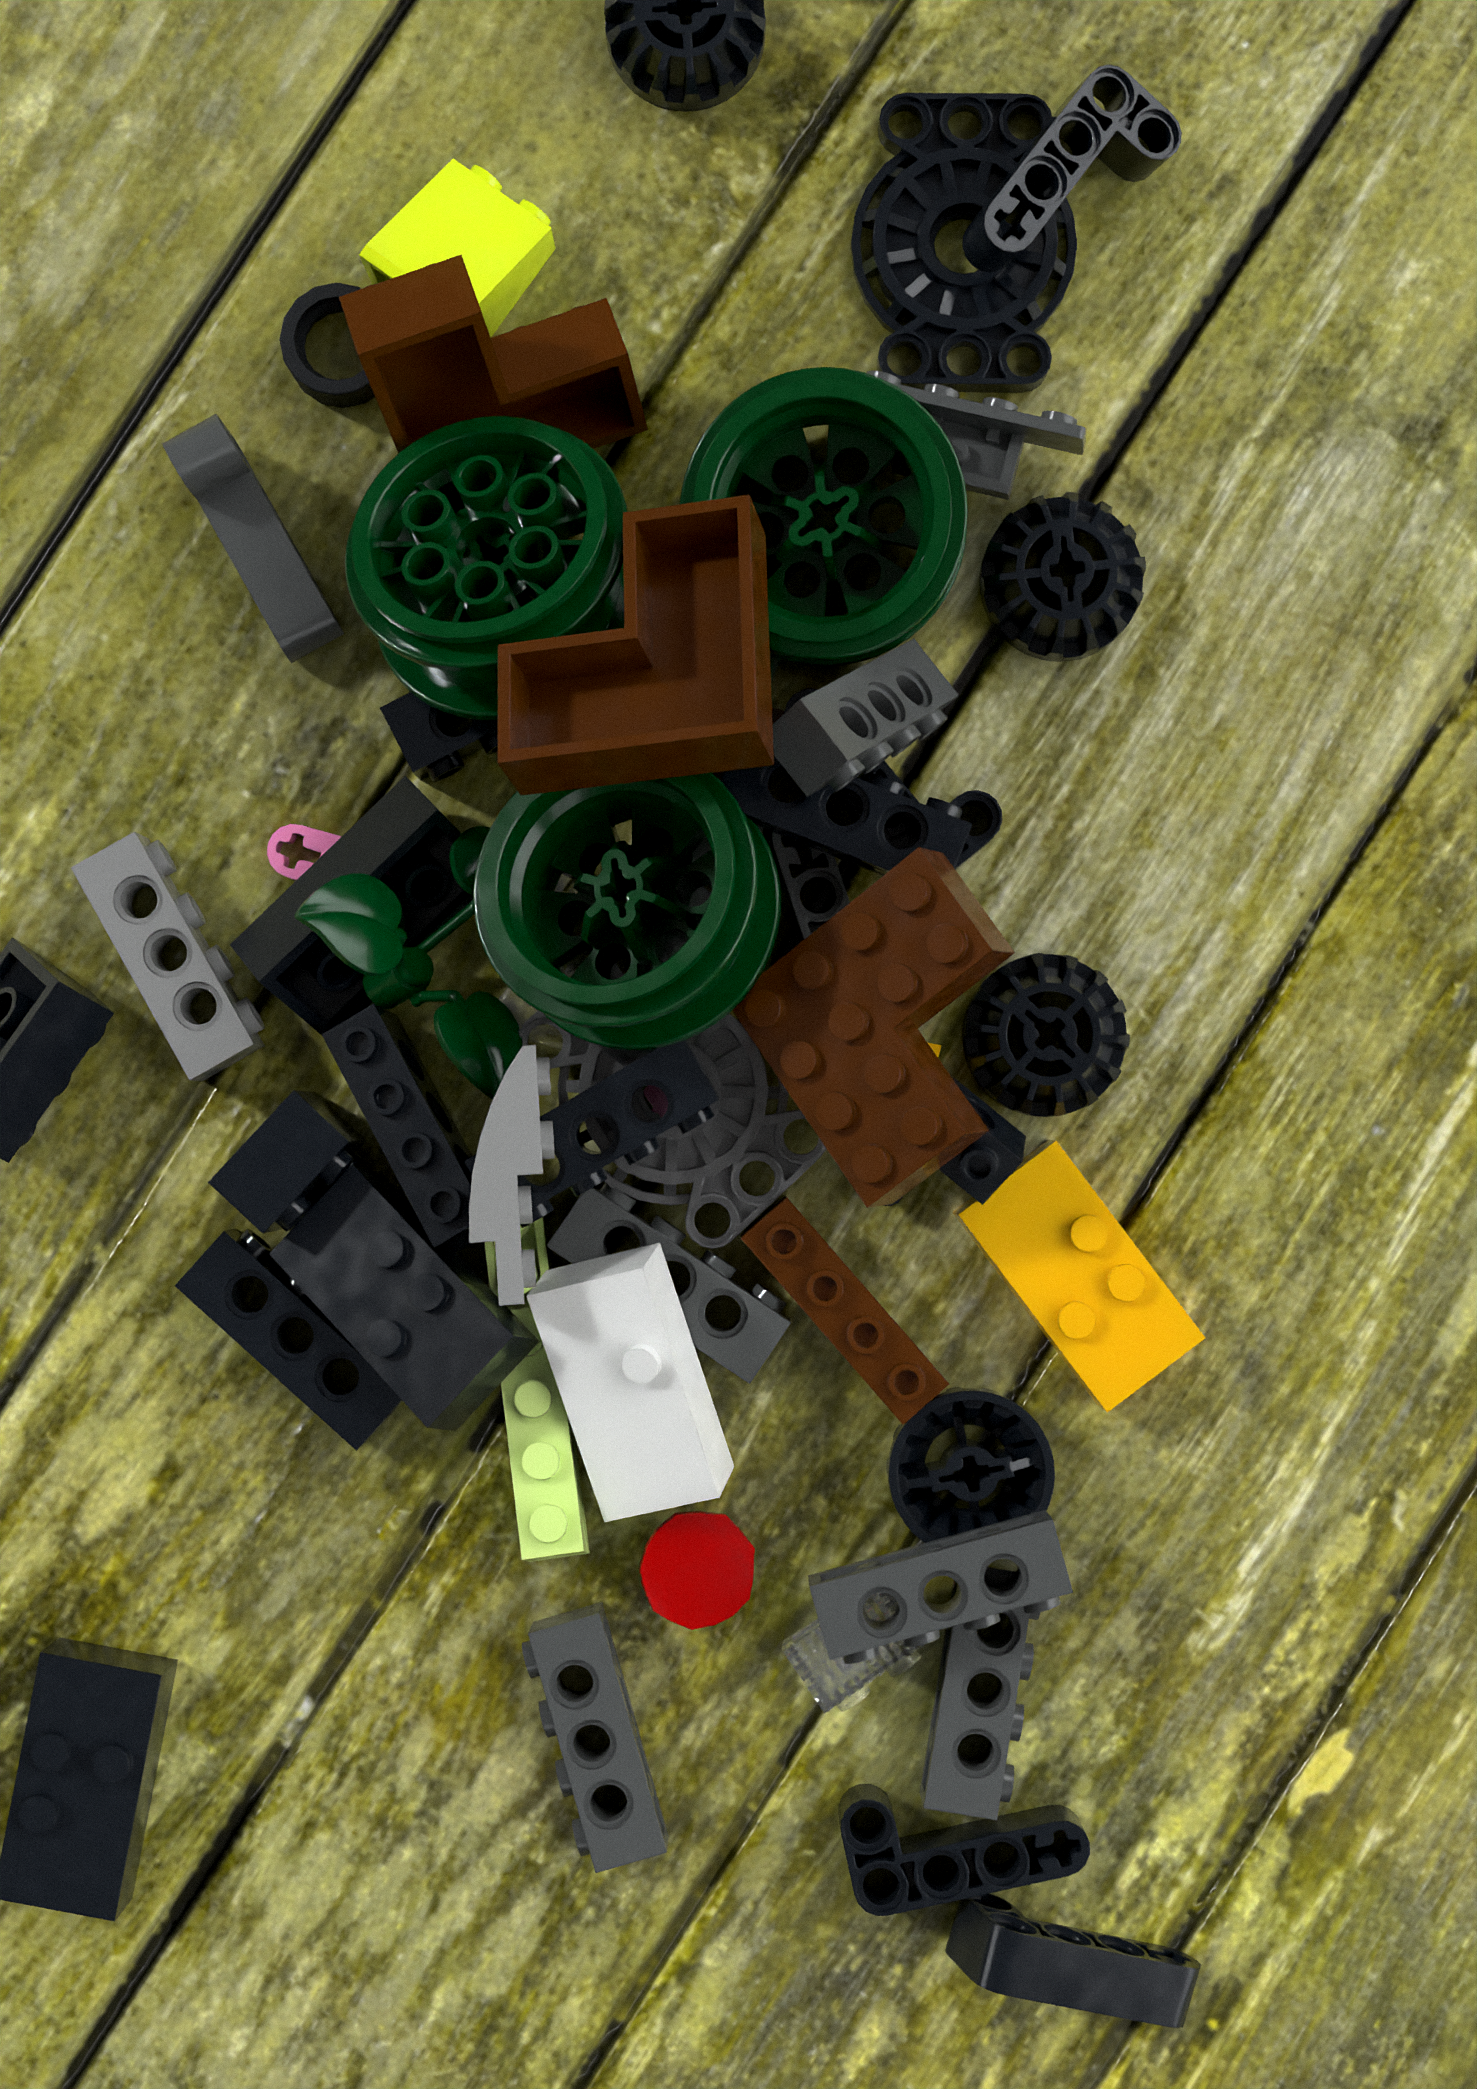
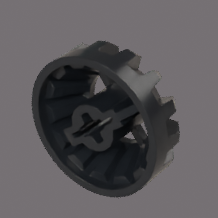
M605 0V32L612 64L617 74L630 90L643 100L657 107L689 112L717 106L733 97L748 83L761 61L766 36L764 0ZM684 15L690 16L692 23L682 25L680 24L679 17Z
M1066 492L1062 497L1045 499L1041 495L1032 498L1026 506L1014 513L1010 512L1002 520L983 556L979 586L982 604L988 619L999 635L1011 646L1024 654L1041 660L1055 662L1073 661L1086 658L1103 650L1127 627L1140 606L1144 595L1142 588L1146 561L1145 557H1140L1135 544L1136 533L1130 524L1124 526L1112 515L1113 507L1103 501L1094 504L1079 499V493ZM1073 529L1092 537L1104 551L1106 560L1093 561L1091 555L1084 547L1074 543ZM1050 532L1044 543L1045 554L1038 567L1025 569L1026 556L1031 546L1041 536ZM1059 558L1060 564L1064 565L1066 574H1076L1068 590L1066 587H1063L1061 577H1051L1059 563ZM1108 571V580L1103 593L1095 602L1083 608L1081 597L1088 588L1094 572ZM1026 580H1033L1036 595L1043 603L1033 595Z
M1043 953L1030 954L1013 960L990 974L972 996L965 1013L962 1029L963 1050L967 1065L974 1079L985 1093L994 1101L1012 1111L1036 1117L1062 1116L1096 1102L1099 1099L1098 1097L1119 1077L1122 1071L1120 1067L1125 1051L1129 1048L1130 1035L1127 1033L1124 1017L1126 1013L1125 1005L1122 999L1117 998L1107 983V977L1100 971L1093 970L1079 962L1078 958L1073 956ZM1040 992H1058L1071 997L1074 1001L1065 1011L1050 1006L1038 1009L1027 997ZM1081 1007L1089 1018L1092 1030L1091 1044L1087 1054L1076 1044L1078 1032L1076 1024L1072 1019ZM1009 1020L1018 1026L1016 1039L1019 1049L1024 1054L1018 1061L1014 1058L1008 1044L1007 1029ZM1034 1021L1040 1025L1051 1022L1056 1023L1058 1029L1055 1031L1054 1038L1059 1042L1058 1047L1060 1049L1052 1045L1042 1048L1036 1046L1034 1042L1038 1038L1039 1033L1033 1027L1035 1025ZM1031 1061L1041 1063L1055 1061L1062 1069L1070 1072L1060 1076L1046 1077L1034 1074L1026 1070L1025 1067Z
M953 1387L934 1397L904 1425H898L893 1434V1442L889 1458L886 1462L888 1484L894 1505L906 1526L924 1543L1042 1510L1047 1511L1054 1489V1459L1049 1442L1039 1424L1018 1403L987 1388L963 1389L961 1387ZM964 1425H975L987 1429L1001 1441L1004 1448L988 1451L982 1443L966 1439ZM954 1427L957 1441L951 1443L944 1450L940 1460L925 1463L927 1452L933 1441L941 1433ZM967 1456H972L978 1465L984 1466V1469L975 1472V1482L966 1484L961 1475L954 1474V1471L963 1468V1458ZM1000 1479H1006L1001 1491L991 1501L979 1506L978 1501L987 1498L995 1490ZM949 1489L957 1498L968 1501L969 1508L949 1505L937 1497L934 1492Z

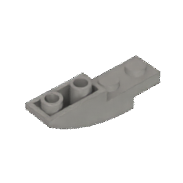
M522 1045L505 1072L491 1102L480 1135L472 1173L469 1202V1243L495 1241L499 1306L525 1304L524 1288L536 1287L534 1249L521 1250L520 1224H533L531 1185L518 1186L517 1175L543 1174L542 1159H555L553 1121H540L539 1096L551 1095L549 1057L536 1058V1045Z

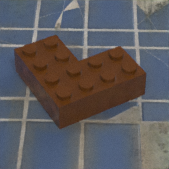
M462 255L427 265L418 270L369 285L339 297L358 357L398 454L416 440L444 426L464 420L489 416L525 418L550 425L583 440L593 449L648 430L629 355L607 298L587 305L577 306L567 312L526 326L517 327L509 332L490 338Z
M750 495L623 512L624 628L498 645L497 763L521 796L774 765L766 535Z
M920 847L762 973L746 997L732 1010L867 1208L893 1204L989 1131L918 1028L1015 952L944 853Z

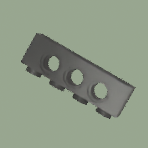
M912 639L797 701L772 725L773 753L807 797L828 784L837 792L862 772L864 775L869 773L890 755L893 758L917 739L921 741L929 736L948 719L941 710L959 695L916 640Z
M605 1183L601 1189L594 1186L582 1193L547 1244V1247L572 1264L611 1255L606 1247V1237L612 1228L618 1226L629 1227L635 1231L640 1241V1247L660 1243L666 1261L681 1262L690 1273L691 1281L689 1286L683 1292L678 1293L677 1296L694 1347L750 1384L791 1324L790 1318L781 1313L787 1303L758 1283L752 1291H749L731 1279L737 1270L734 1266L708 1249L700 1258L681 1245L687 1236L685 1233L658 1215L655 1216L650 1224L631 1211L636 1200L615 1187L613 1189ZM718 1295H727L734 1298L741 1308L739 1320L727 1328L714 1326L710 1323L705 1313L707 1303Z
M1046 1510L808 1575L809 1588L829 1660L843 1657L845 1664H854L872 1659L880 1654L879 1646L903 1640L905 1647H915L933 1642L940 1638L939 1630L962 1623L965 1630L985 1628L1001 1620L999 1613L1023 1607L1024 1612L1028 1614L1043 1612L1060 1605L1059 1596L1073 1593L1055 1525ZM1008 1559L1016 1563L1017 1566L1014 1580L1009 1585L1001 1588L988 1585L984 1581L987 1567L995 1560ZM937 1576H948L957 1582V1591L954 1597L944 1604L931 1603L924 1597L926 1584ZM881 1592L892 1595L898 1601L895 1613L890 1618L876 1621L864 1614L863 1606L871 1595Z
M1001 1559L993 1561L985 1571L984 1581L996 1588L1009 1585L1016 1576V1563ZM954 1579L950 1600L957 1591V1582ZM1023 1607L1002 1612L1008 1616L1007 1629L999 1637L991 1639L980 1636L977 1630H965L963 1623L945 1629L919 1791L923 1808L997 1820L1000 1801L1010 1802L1014 1783V1765L1006 1764L1010 1740L1019 1742L1022 1733L1024 1705L1016 1703L1019 1679L1028 1681L1031 1675L1034 1646L1031 1643H1025L1029 1619L1038 1620L1040 1612L1028 1614L1024 1612ZM979 1673H992L999 1678L997 1690L987 1698L979 1699L967 1693L970 1680ZM970 1734L984 1735L989 1739V1746L982 1756L968 1759L957 1752L958 1745L964 1737Z
M603 1602L534 1621L528 1632L530 1640L522 1642L523 1657L530 1678L539 1676L541 1678L546 1700L539 1701L540 1717L546 1736L548 1738L557 1736L563 1759L555 1761L556 1773L563 1796L574 1795L580 1818L572 1820V1827L580 1856L590 1854L595 1873L667 1853L668 1831ZM571 1665L582 1666L590 1672L593 1684L583 1691L570 1690L562 1683L560 1672ZM586 1725H597L607 1732L610 1742L601 1749L591 1750L579 1742L577 1731ZM611 1784L619 1787L625 1793L627 1800L617 1808H605L595 1800L593 1792L600 1786Z

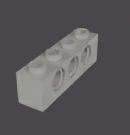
M133 832L71 867L189 1080L204 1081L265 1046L258 1034L259 1031L265 1029L258 1011L247 997L242 1000L238 999L228 981L235 976L234 969L223 950L217 944L211 948L209 947L199 929L200 926L206 924L205 918L199 906L188 892L180 895L169 876L177 871L176 866L168 851L159 840L151 843L149 838ZM151 886L157 895L156 908L149 916L138 918L133 911V898L139 890ZM180 938L187 949L186 960L177 970L168 971L162 962L163 948L171 940ZM209 991L216 999V1013L207 1023L199 1024L191 1014V1003L197 994Z

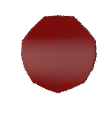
M702 1511L674 1513L654 1530L645 1545L638 1568L641 1584L649 1606L658 1615L690 1630L714 1626L733 1617L751 1597L754 1580L755 1548L742 1530L724 1513Z

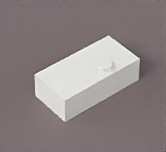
M656 1243L546 1270L536 1283V1287H533L526 1297L604 1522L720 1498L733 1471L734 1464L661 1244Z

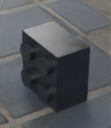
M293 1090L208 1183L263 1234L282 1229L287 1232L293 1226L295 1227L319 1201L316 1195L326 1184L330 1186L352 1164L358 1166L362 1162L363 1157L357 1151L367 1140L315 1092Z

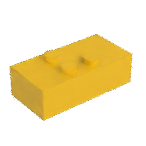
M1047 1140L1024 1157L1023 1162L983 1205L971 1197L952 1212L1095 1403L1107 1413L1205 1339V1336L1056 1140Z

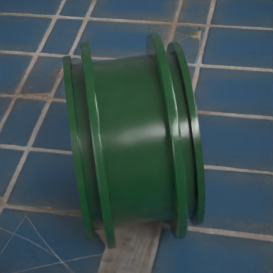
M816 367L786 372L751 387L734 399L712 421L700 438L684 476L680 504L734 497L737 486L744 475L772 493L769 499V506L753 502L759 519L774 518L780 521L784 527L781 541L775 547L766 549V561L777 559L782 564L767 581L771 655L791 662L815 666H838L862 662L880 656L910 639L926 625L947 598L958 575L966 545L968 506L964 476L958 457L941 426L928 410L899 387L879 377L846 368ZM828 425L827 461L814 460L813 463L803 428ZM850 454L860 455L869 464L868 473L864 479L854 484L843 483L835 475V468L839 460ZM899 456L908 467L911 475L878 492L877 486L874 483L875 479ZM788 462H797L803 464L808 469L806 483L796 491L787 492L781 490L775 484L777 471ZM884 503H894L900 506L905 513V520L902 526L892 533H881L875 530L870 523L874 509ZM820 505L827 512L834 510L836 507L841 509L835 516L838 528L830 534L822 527L814 532L809 530L815 523L812 511ZM855 517H856V525L853 524V523H851V520H852L853 518H855ZM846 537L851 538V541L844 548L834 552L835 545L840 544ZM882 545H897L917 550L908 570H904L881 555ZM816 546L822 547L823 553L816 552L813 549ZM859 559L874 561L881 571L879 581L868 590H857L847 583L846 574L848 568ZM803 566L815 569L819 573L820 583L814 594L809 597L799 598L794 597L788 592L787 580L793 570ZM829 584H841L849 614L826 617V599Z
M489 416L456 422L423 436L397 454L376 476L360 503L346 545L345 574L349 594L356 611L366 627L378 639L384 659L402 685L426 704L445 713L476 720H498L499 644L624 628L623 512L628 511L622 489L606 461L583 440L556 427L525 418ZM502 531L503 533L501 536H493L490 532ZM582 533L584 534L582 540H562ZM468 547L470 550L469 557L463 558ZM458 605L452 622L444 621Z
M704 773L522 796L516 791L499 812L483 843L474 878L473 903L476 926L483 949L497 974L518 997L542 1012L561 1029L579 1039L612 1049L647 1050L682 1042L700 1034L728 1015L746 997L766 967L775 944L781 915V890L774 857L760 829L749 816L743 813L737 800L726 786L713 773ZM632 820V845H629L625 840L620 841L615 825ZM706 836L712 849L693 861L692 852ZM674 843L670 855L653 856L656 849L661 845ZM601 862L602 872L596 877L594 873L596 867ZM562 874L575 880L573 888L578 891L577 894L554 891ZM632 885L636 890L628 892L626 897V891ZM704 885H712V892L703 904L689 907L690 898L698 888ZM658 887H661L664 898L657 894L656 889ZM626 898L627 903L624 909L617 901ZM655 914L659 915V919L651 926L650 920ZM584 916L582 933L578 936H573L576 922ZM693 923L698 925L696 930L691 928ZM681 943H685L672 957L669 958L670 953L676 946H678ZM581 953L588 955L571 977L566 976L559 968ZM631 957L630 967L626 974L611 980L610 972L614 963L621 958ZM651 963H652L653 968H654L653 970H651V968H650V964H651Z

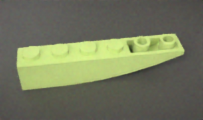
M544 1216L524 1228L520 1226L521 1250L534 1249L536 1283L546 1270L552 1269L550 1250L547 1247L548 1237ZM495 1241L484 1242L489 1287L498 1297ZM524 1288L525 1304L506 1306L540 1342L501 1382L521 1558L527 1562L590 1554L576 1438L526 1297L532 1288Z

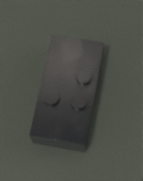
M352 1164L270 1252L271 1257L427 1428L456 1431L540 1342L506 1305L499 1306L498 1297L457 1253L433 1247L413 1207L382 1174Z
M61 1637L40 1652L0 1857V1900L114 1922L133 1898L178 1659Z

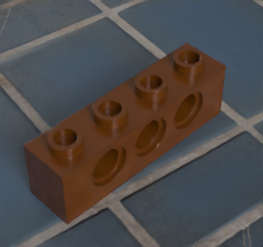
M787 1196L783 1197L740 1235V1238L903 1425L949 1385L942 1374Z

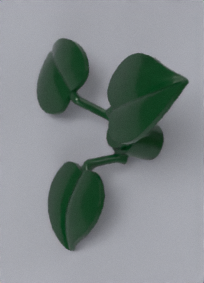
M476 826L467 829L454 840L450 849L449 858L454 878L460 887L470 895H473L477 862L490 827ZM350 873L332 879L314 891L298 908L294 918L314 931L346 965L364 974L363 986L367 996L374 1004L384 1009H392L410 999L414 1007H419L426 1002H448L440 1006L433 1016L437 1039L448 1058L475 1087L493 1100L505 1072L522 1047V1035L520 1038V1028L512 1012L495 996L483 991L474 992L465 1000L457 990L426 991L434 972L433 962L427 953L474 915L473 900L420 945L410 947L402 946L407 939V934L398 927L402 915L399 899L379 879L368 874Z

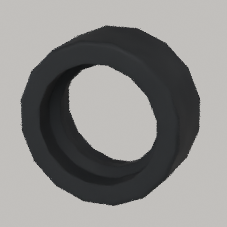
M342 283L316 286L295 300L283 320L279 339L283 360L303 392L321 404L347 408L365 404L375 397L364 370L351 378L340 380L325 378L312 368L307 360L305 351L307 334L314 324L327 315L344 312L339 297L360 290L361 288L358 286Z

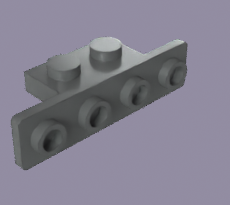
M874 370L866 372L899 387L928 410L952 444L961 466L966 490L1009 500L1024 443L1083 455L1086 445V428L1077 425V420L1068 414L1057 411H1043L1041 417L1018 412L1017 405L1004 399L986 397L982 403L959 398L960 394L956 390L943 385L926 384L924 390L901 385V380L889 373ZM897 456L892 463L893 473L903 476L911 475L906 464Z

